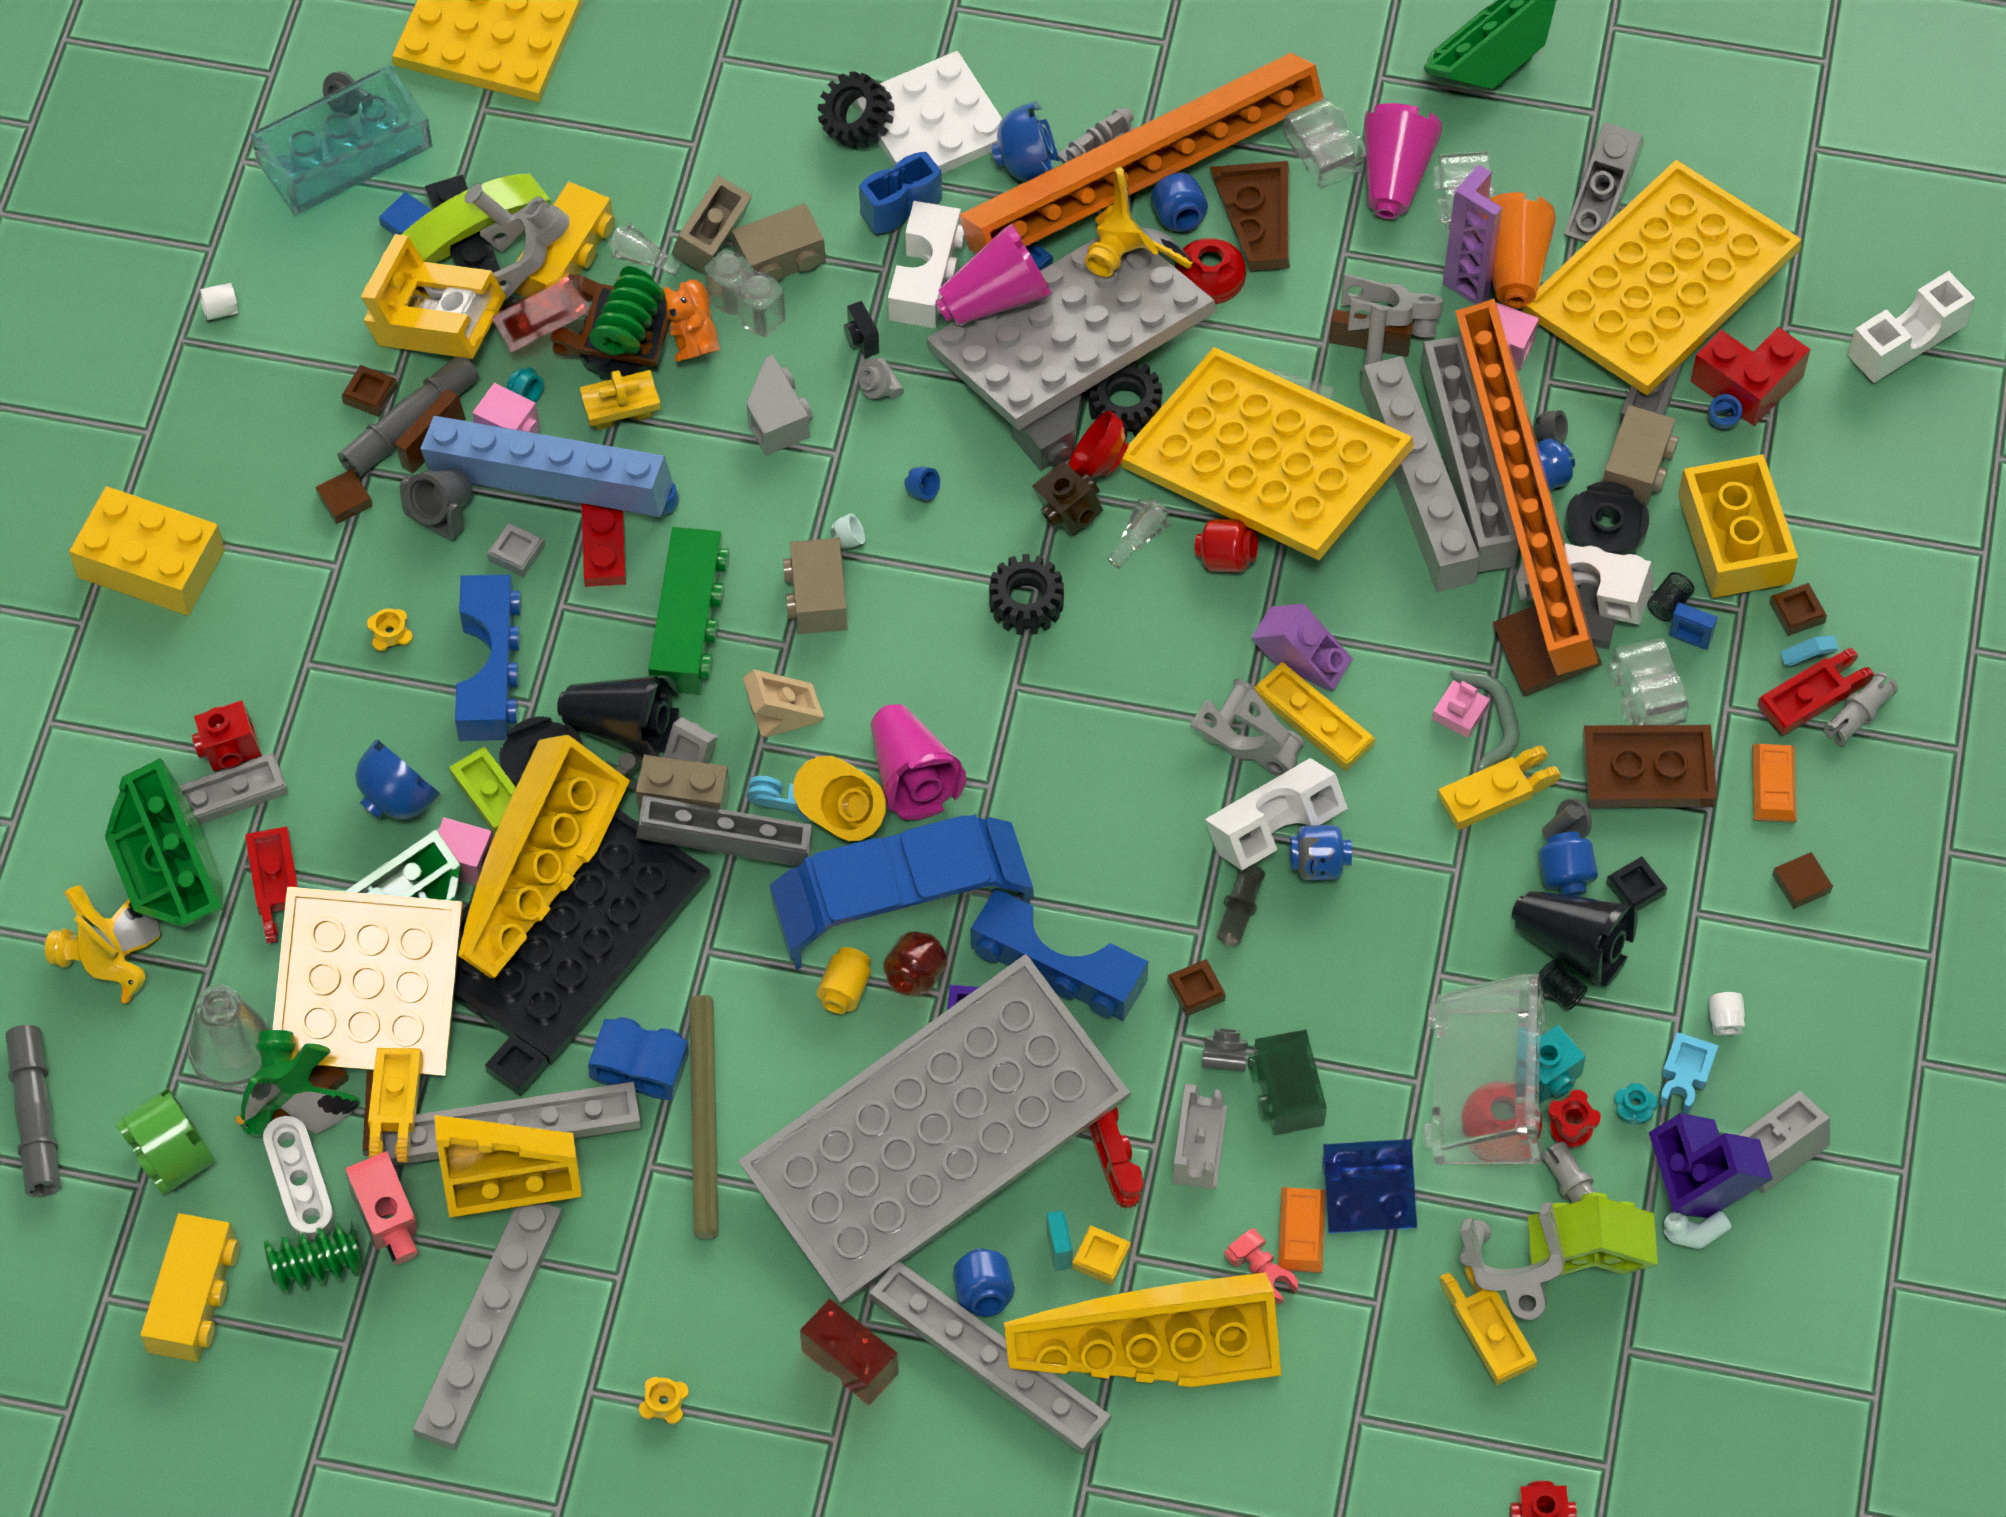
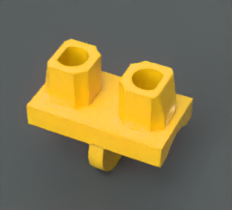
M617 370L611 372V380L579 387L590 427L595 426L598 430L613 427L616 420L628 417L637 420L650 418L653 415V411L661 409L660 399L654 385L651 370L621 377L620 371Z

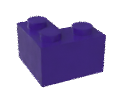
M1679 1113L1649 1132L1672 1210L1675 1213L1708 1218L1717 1211L1723 1210L1773 1180L1760 1139L1724 1133L1720 1136L1714 1119Z

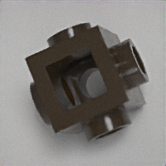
M1064 460L1032 486L1043 506L1040 511L1046 520L1054 528L1061 525L1071 536L1092 523L1095 517L1104 511L1096 497L1100 493L1096 483L1086 473L1079 476Z

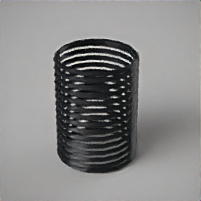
M1671 572L1648 600L1647 606L1649 611L1662 621H1671L1678 603L1685 604L1694 593L1693 583L1683 574Z
M1557 959L1551 960L1546 964L1535 979V983L1563 1006L1565 1010H1571L1575 1007L1588 990V986L1564 967V965H1561Z

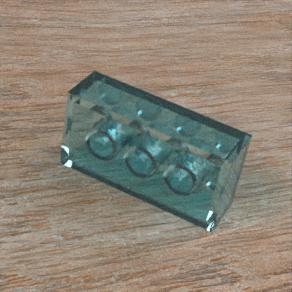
M390 65L250 133L257 163L294 216L433 147L427 116Z

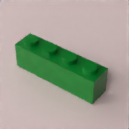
M672 527L648 672L649 676L663 675L674 679L678 693L701 695L703 679L710 680L713 658L707 652L709 643L716 644L718 619H713L715 608H722L724 584L719 583L720 572L727 573L730 557L729 548H723L721 531Z

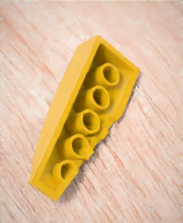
M563 735L538 741L503 814L481 870L467 915L458 956L490 978H495L527 939L526 933L534 923L541 921L551 909L549 905L560 891H566L574 881L573 875L581 865L588 863L595 855L630 782L629 779L571 736Z
M1266 1272L1136 1290L1087 1300L1004 1322L1007 1361L1010 1369L1067 1374L1069 1371L1090 1373L1091 1377L1108 1379L1110 1376L1135 1378L1137 1382L1169 1381L1177 1382L1178 1386L1186 1387L1282 1376L1275 1295Z

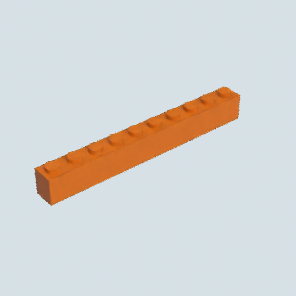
M1289 53L959 214L969 250L977 254L1010 224H1013L1021 237L1023 245L1026 247L1111 205L1114 202V170L1117 167H1122L1128 183V192L1131 195L1160 181L1165 176L1176 173L1324 100L1316 64L1293 53Z
M1491 299L1456 310V316L1545 643L1557 676L1598 664L1509 340L1496 301Z

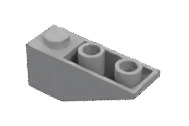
M1604 122L1564 235L1588 242L1615 217L1644 145L1642 134Z

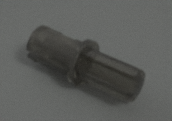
M1251 865L1244 870L1238 869V875L1232 892L1224 898L1223 904L1226 909L1216 937L1225 946H1238L1241 943L1249 918L1257 911L1255 901L1261 883L1265 878V872L1256 865Z

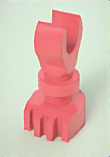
M1252 1228L1230 1244L1228 1249L1225 1250L1224 1256L1234 1267L1241 1266L1248 1261L1251 1264L1248 1269L1252 1274L1266 1272L1274 1290L1275 1303L1280 1305L1283 1303L1284 1298L1275 1289L1274 1283L1277 1281L1285 1282L1296 1293L1298 1280L1290 1271L1272 1263L1274 1257L1269 1251L1264 1253L1261 1250L1266 1241L1255 1228Z

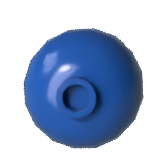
M1037 101L1011 110L1000 121L997 128L998 143L992 144V152L998 167L1005 165L1009 173L1021 182H1027L1054 169L1051 160L1060 161L1057 157L1056 143L1047 118L1039 121L1035 111L1042 109Z
M378 739L370 745L358 762L355 773L356 785L365 796L360 804L378 819L385 813L396 820H409L424 812L441 794Z

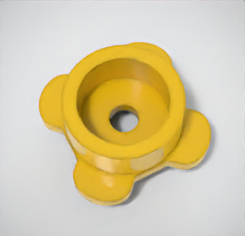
M383 609L367 620V628L373 632L372 646L375 650L385 651L389 646L397 644L406 646L412 641V632L406 627L408 617L405 611L401 609ZM387 629H394L391 633L386 632Z
M652 1377L645 1382V1401L639 1405L641 1417L646 1420L654 1417L665 1419L671 1425L680 1422L683 1418L682 1402L689 1395L687 1385L680 1381L675 1382L669 1378ZM662 1397H666L668 1399V1402L666 1404H661L659 1402Z

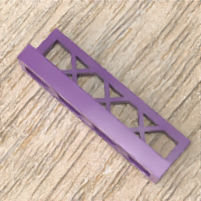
M1479 164L1458 186L1454 193L1443 285L1474 304L1489 300L1502 207L1488 199L1492 172ZM1469 278L1474 286L1467 283L1466 280Z

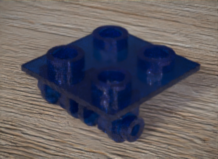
M1412 1139L1323 1144L1322 1172L1325 1175L1328 1233L1417 1228Z

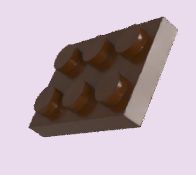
M1584 725L1582 736L1588 808L1715 807L1717 791L1711 725Z

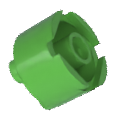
M169 1088L124 1115L122 1119L115 1123L124 1139L136 1152V1158L149 1178H152L162 1194L172 1191L216 1162L206 1143L191 1120L181 1110V1105Z

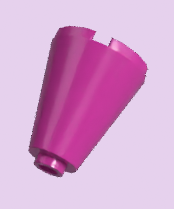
M1385 103L1376 105L1373 113H1370L1369 109L1365 112L1364 137L1368 205L1375 211L1377 216L1384 219H1396L1399 215H1403L1408 211L1442 135V122L1432 113L1429 114V119L1418 115L1419 107L1412 105Z
M1010 224L938 289L942 297L935 302L947 322L954 318L957 324L960 325L1044 299L1051 295L1052 292L1048 288L1028 249L1023 245L1013 224Z
M893 704L879 709L872 718L870 726L883 793L888 808L891 811L897 812L899 817L905 820H920L940 813L944 810L942 803L951 796L956 800L965 787L966 771L962 763L906 706Z

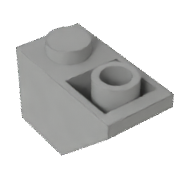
M774 355L765 358L746 403L748 426L766 456L810 438L809 421L813 419L807 400L804 397L798 398L793 390L795 389V383L789 369L786 366L781 368Z

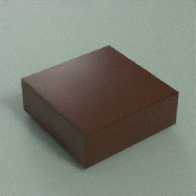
M360 365L341 395L343 404L379 417L398 387L397 380L394 377Z
M352 469L315 487L318 497L336 524L372 507L370 496Z
M1809 583L1771 596L1769 604L1787 636L1826 622L1827 615Z
M1812 852L1775 867L1772 874L1793 909L1830 894L1833 885Z
M1207 959L1168 975L1167 982L1186 1017L1225 1001L1226 994Z

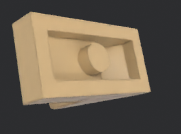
M755 669L743 677L748 700L760 734L763 737L819 723L824 719L812 683Z

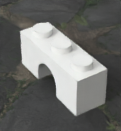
M918 201L913 202L905 232L906 256L920 258L927 263L914 268L896 265L888 295L889 321L936 329L939 314H942L935 302L942 297L938 289L958 271L959 259L954 258L956 249L963 250L966 241L959 217L961 209Z
M1947 271L1918 289L1912 305L1896 319L1886 309L1855 328L1848 356L1875 383L1967 326L1975 297L1950 271Z
M1565 544L1576 585L1581 584V582H1588L1598 587L1596 596L1599 615L1640 625L1654 585L1651 561L1644 560L1640 556L1633 554L1623 556L1604 552L1595 546L1579 547ZM1522 560L1516 577L1520 600L1534 602Z
M1309 758L1209 816L1205 821L1217 854L1239 869L1244 870L1277 850L1272 833L1277 829L1294 823L1321 825L1347 810L1348 807L1336 774Z

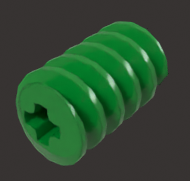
M626 266L620 271V277L614 283L613 290L607 298V303L604 304L601 315L594 324L595 328L589 334L592 345L609 355L637 354L640 349L639 342L643 341L647 335L645 329L651 326L653 322L652 316L657 314L659 310L658 304L662 303L665 298L662 288L655 283L647 272L637 267Z
M352 1220L350 1233L347 1234L339 1223H335L332 1238H328L321 1227L316 1228L315 1241L312 1243L304 1232H299L296 1247L291 1245L286 1236L281 1237L279 1251H275L268 1240L264 1241L266 1258L273 1284H278L284 1294L291 1293L293 1279L296 1280L302 1290L308 1289L310 1275H313L319 1285H325L329 1270L337 1281H342L345 1266L349 1267L355 1277L361 1275L362 1257Z

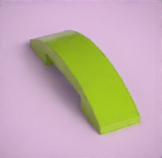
M530 173L509 175L482 184V190L512 215L526 207L536 197L543 198L551 206V199ZM468 190L437 206L401 234L409 236L424 262L437 263L449 257L451 245L496 223L476 205L465 202V195Z

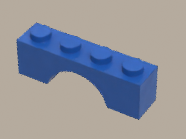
M511 574L461 575L459 613L463 632L483 641L489 647L491 653L485 666L476 675L456 684L455 723L459 741L507 740L510 724L518 723L517 699H511V688L519 687L518 662H512V652L520 651L519 626H513L514 615H521L520 590H513Z
M997 888L994 889L971 927V948L981 958L989 962L999 961L1009 966L1027 954L1056 994L1066 999L1075 998L1088 1004L1095 1013L1106 1018L1113 1016L1124 1021L1148 981L1149 961L1112 943H1109L1095 953L1084 956H1068L1053 951L1039 939L1033 926V906Z

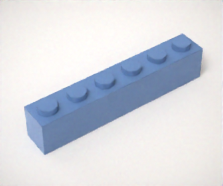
M433 416L420 448L428 470L459 469L466 474L471 484L661 517L673 485L664 455Z

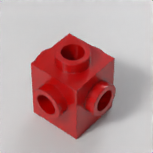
M243 700L225 706L214 707L207 712L194 716L198 733L191 735L199 759L207 757L213 772L224 768H233L242 762L262 756L254 724Z
M1541 1480L1531 1482L1527 1486H1520L1517 1502L1510 1503L1509 1517H1577L1575 1501H1568L1567 1485L1555 1486L1551 1481Z

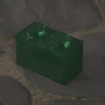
M1307 1030L1255 1039L1254 1055L1248 1056V1068L1252 1082L1259 1081L1263 1095L1257 1096L1259 1113L1262 1121L1269 1120L1273 1136L1324 1126L1327 1107Z

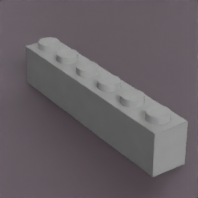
M1458 336L1426 341L1423 343L1420 370L1449 478L1480 556L1478 572L1515 567L1519 543L1463 338Z
M1403 356L1364 365L1361 394L1370 418L1413 437L1414 448L1392 473L1436 592L1476 583L1480 556Z

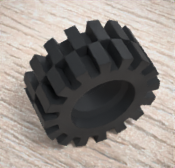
M856 71L849 72L848 77L843 73L838 76L839 84L833 80L828 84L832 89L829 94L824 91L822 92L820 97L826 102L825 104H818L817 110L823 114L818 116L819 123L824 125L822 129L843 145L853 149H857V145L862 149L868 148L867 140L876 144L880 141L877 134L880 132L886 135L889 131L884 127L885 122L892 124L894 119L888 113V111L895 110L894 103L889 101L892 99L890 92L885 90L884 86L867 74L861 72L860 75ZM864 97L866 99V107L863 114L855 122L847 123L846 114L850 105L855 100Z
M1134 361L1130 366L1122 368L1089 388L1091 419H1097L1104 412L1112 411L1123 421L1126 438L1127 431H1132L1134 437H1136L1141 431V427L1144 428L1162 406V384L1158 383L1159 376L1156 372L1150 374V367L1146 364L1141 369H1138V361ZM1118 391H1132L1141 397V401L1134 406L1123 407L1111 402L1110 396Z
M1022 554V562H1017L1016 557L1013 556L1008 558V567L1003 562L997 566V573L993 572L990 577L989 607L990 612H994V620L997 623L1003 621V629L1010 631L1012 626H1016V634L1023 635L1024 628H1030V634L1034 635L1038 634L1039 625L1046 631L1051 628V620L1056 623L1060 618V612L1063 611L1064 583H1062L1060 571L1055 572V565L1049 561L1044 567L1043 557L1036 556L1035 562H1030V554ZM1027 585L1040 589L1043 595L1035 603L1022 604L1014 601L1010 594L1013 589Z

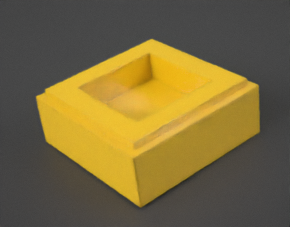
M1090 1225L1072 1262V1269L1113 1286L1131 1249V1242Z

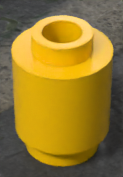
M841 947L837 954L831 956L816 992L817 997L826 1010L835 1014H845L857 1009L871 975L869 967L871 960L865 953L855 948Z

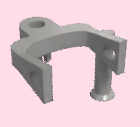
M480 183L473 185L465 195L466 203H473L496 222L480 230V236L501 253L524 230L526 232L525 249L521 259L493 273L498 283L502 280L509 281L506 285L501 286L506 295V300L529 275L542 266L546 256V247L566 231L569 225V216L557 206L548 205L541 197L532 199L526 207L512 215L482 190V184ZM498 233L506 234L502 238H494Z
M1344 273L1341 306L1350 305L1348 331L1369 328L1365 365L1382 361L1385 326H1406L1413 319V335L1419 337H1434L1436 335V322L1442 314L1443 299L1441 297L1427 293H1412L1400 284L1381 283ZM1351 286L1362 288V292L1358 295L1349 294L1347 290ZM1385 301L1392 304L1394 307H1387L1371 302ZM1359 310L1369 312V316L1366 319H1357L1354 317V314Z
M1241 679L1233 680L1234 688L1220 712L1210 699L1205 700L1189 726L1204 735V739L1207 742L1219 744L1236 758L1254 759L1265 770L1277 777L1296 766L1298 762L1296 756L1304 746V740L1301 736L1281 725L1253 686ZM1249 704L1256 709L1255 717L1248 711ZM1205 714L1212 720L1211 727L1204 721ZM1235 718L1262 733L1263 736H1241L1235 733L1230 726Z
M1552 1202L1543 1203L1539 1213V1219L1551 1255L1533 1265L1514 1269H1495L1489 1267L1483 1262L1481 1253L1483 1244L1487 1243L1491 1237L1489 1225L1484 1221L1474 1220L1471 1217L1464 1219L1460 1229L1464 1242L1460 1255L1461 1263L1472 1267L1475 1281L1479 1287L1493 1291L1506 1290L1512 1312L1524 1320H1533L1543 1313L1547 1303V1292L1544 1282L1557 1277L1563 1271L1565 1264Z

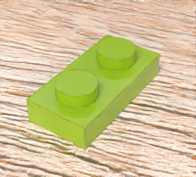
M483 746L450 766L449 771L450 776L495 835L516 787L487 748Z

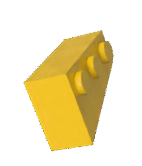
M434 1115L436 1143L449 1218L582 1197L573 1133Z

